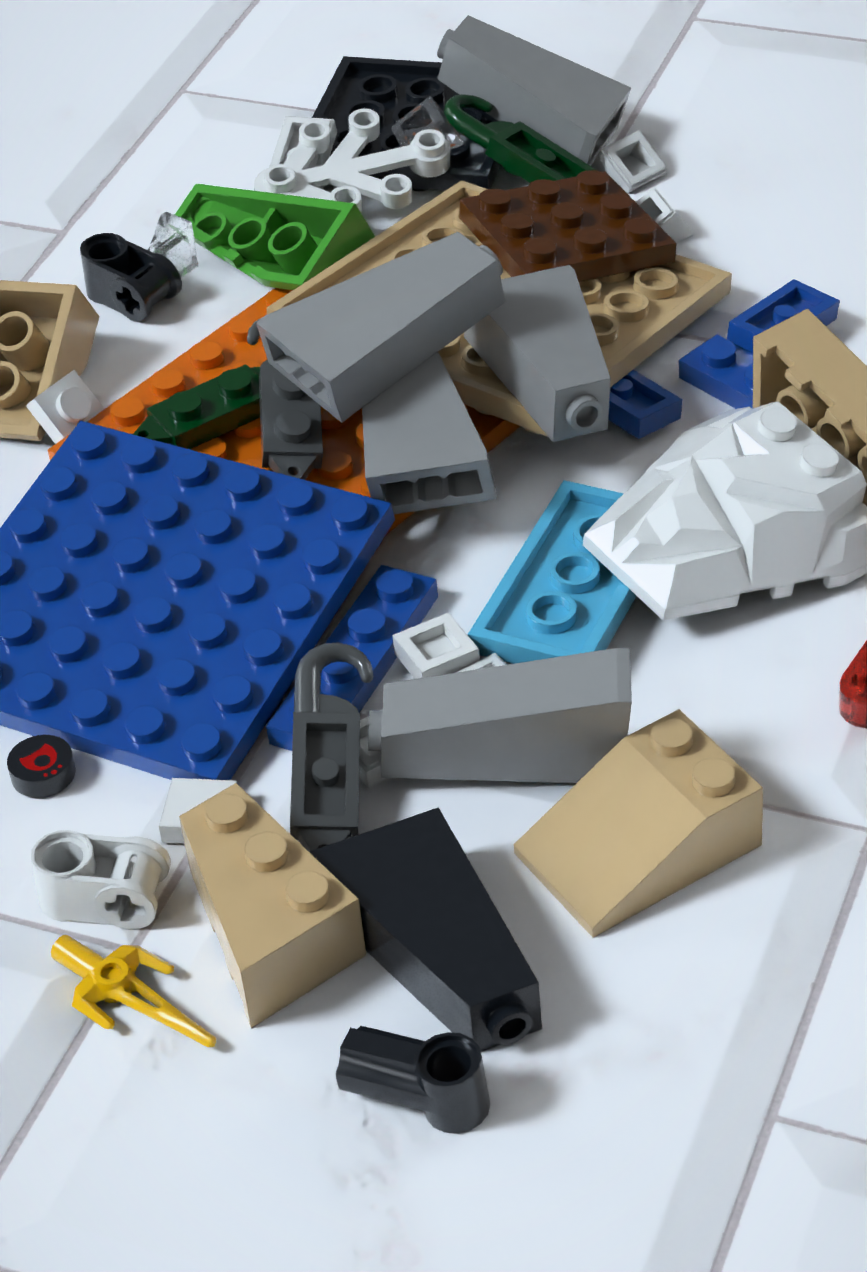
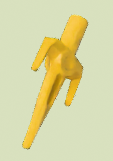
M62 935L54 942L51 949L52 959L83 978L75 987L72 1007L104 1029H113L115 1021L95 1004L101 1000L108 1003L120 1002L206 1047L215 1046V1036L171 1005L135 975L139 963L164 974H172L174 966L137 945H121L104 958L68 935ZM132 993H139L141 996L146 998L148 1001H150L158 1008L153 1007L152 1005L135 997L134 995H132Z

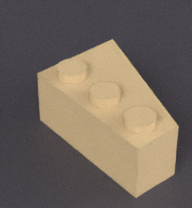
M237 783L179 816L190 873L213 932H216L225 956L227 968L232 980L234 979L251 1028L366 956L359 899Z

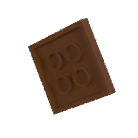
M587 170L579 173L576 177L556 181L546 179L535 180L529 186L509 190L488 189L481 192L480 195L460 199L459 218L483 245L495 253L502 267L511 277L570 265L575 270L578 282L675 263L677 243L605 171Z

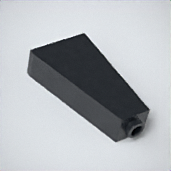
M439 807L310 851L324 867L359 899L366 952L452 1033H461L472 1038L479 1045L482 1052L498 1045L512 1044L524 1036L542 1029L539 982Z

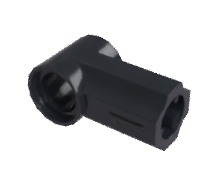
M361 1025L358 1029L350 1027L340 1046V1058L335 1073L339 1090L422 1110L425 1112L426 1119L434 1128L446 1133L470 1131L480 1125L489 1113L491 1103L479 1045L472 1038L464 1034L447 1032L434 1035L430 1039L423 1041Z

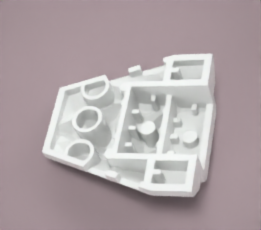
M771 402L753 409L744 407L728 410L684 431L645 473L584 534L582 545L663 621L736 607L739 594L770 588L769 593L772 599L792 596L795 583L823 578V583L827 589L845 586L867 574V506L862 503L867 484L861 470L780 402Z

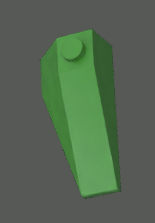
M197 183L170 220V224L175 230L264 286L287 290L296 289L375 237L355 203Z

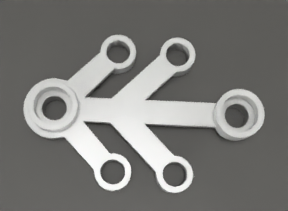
M358 109L349 115V133L324 165L307 169L317 154L326 152L331 146L329 125L321 120H310L300 126V143L284 164L272 165L257 174L254 180V191L355 203L361 213V195L381 201L388 208L401 209L408 206L412 201L411 180L402 174H391L382 180L369 175L410 166L414 173L422 177L440 176L450 168V144L441 132L426 129L418 132L410 145L358 157L368 142L376 140L380 135L378 113L371 109ZM329 184L337 187L332 192L318 188Z

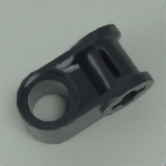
M114 233L95 234L86 238L81 243L80 255L88 298L93 302L103 304L122 313L130 320L136 322L144 320L151 313L152 306L163 298H174L182 290V280L177 268L162 254L146 250Z

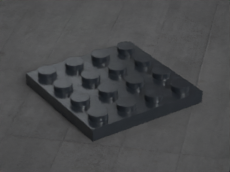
M343 56L312 118L335 120L337 135L331 154L349 133V115L358 109L374 110L378 113L380 119L379 137L372 142H368L358 157L410 145L413 140L412 137L426 129L438 130L447 141H454V144L450 146V168L440 176L422 177L414 173L410 166L369 175L381 180L391 174L405 175L412 182V191H446L461 180L491 189L501 164L485 154L486 149L456 131L448 123L444 115L445 104L450 98L460 94L438 80L442 62ZM474 108L462 109L483 124L497 121L482 110Z

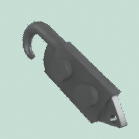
M258 320L248 330L247 342L250 345L257 344L260 337L256 325ZM267 359L260 365L259 374L262 468H271L276 473L306 480L313 469H321L322 467L321 406L269 364Z
M339 642L324 643L309 650L300 660L295 674L290 834L296 840H299L301 845L309 852L358 835L360 713L353 704L345 699L321 694V673L324 667L330 663L347 662L359 671L361 680L364 683H370L374 676L372 664L363 652L354 646Z

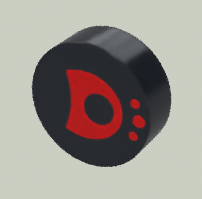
M53 735L29 737L15 745L7 757V768L13 787L16 791L28 797L37 798L54 795L64 790L72 782L76 773L70 745L64 739Z

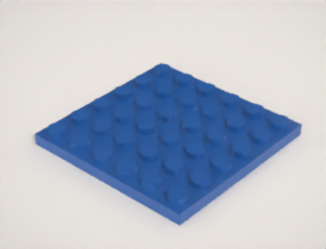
M79 421L0 527V725L32 736H57L64 739L72 749L172 780V778L231 780L294 681L300 660L309 650L316 646L395 521L392 503Z

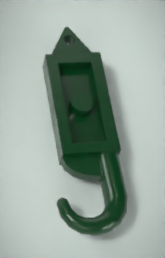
M461 94L453 96L445 104L444 115L448 123L456 131L486 149L485 154L501 164L507 172L520 176L529 183L541 179L556 181L576 177L583 171L596 170L521 121L515 124L506 121L483 124L462 110L464 108H474L487 113L491 112L493 109L492 104L480 97Z
M245 364L236 369L227 370L216 378L189 390L175 393L169 399L146 408L148 417L133 435L192 449L260 418V367L250 368Z

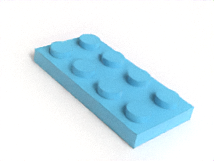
M563 480L468 633L470 639L479 648L480 656L487 657L496 653L504 662L515 664L607 649L634 602L636 595L582 544L584 534L624 493Z

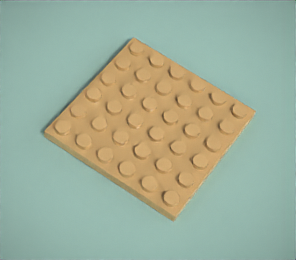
M461 180L268 306L267 314L456 232H460L477 246L483 245L459 218L460 199L480 195L481 192L488 189ZM676 254L675 263L579 282L611 378L610 387L727 296L731 291L732 273ZM503 268V273L500 275L501 279L510 278L511 276ZM464 333L438 351L465 405L475 408L476 411L482 414L493 415L519 425L528 432L547 436L524 409L522 404L464 338Z

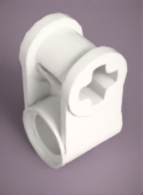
M57 830L37 840L31 849V864L39 905L43 913L49 918L60 922L79 921L108 924L125 929H141L149 926L155 919L158 903L154 895L158 883L168 876L171 865L168 851L159 843L140 836L115 837L85 834L73 830ZM133 856L137 857L136 863L130 861ZM131 902L136 905L134 909L129 908Z

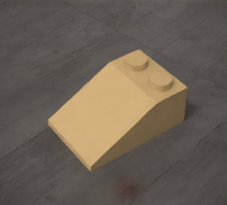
M0 280V438L41 441L46 432L26 405L71 371L75 370L81 376L86 368L100 316L77 285Z
M678 709L624 737L513 844L514 854L594 938L761 846L763 787Z

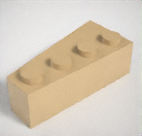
M809 309L753 337V408L771 402H780L861 470L867 484V366ZM866 486V490H865V494H864V498H863V502H862V503H864L866 506H867V486Z

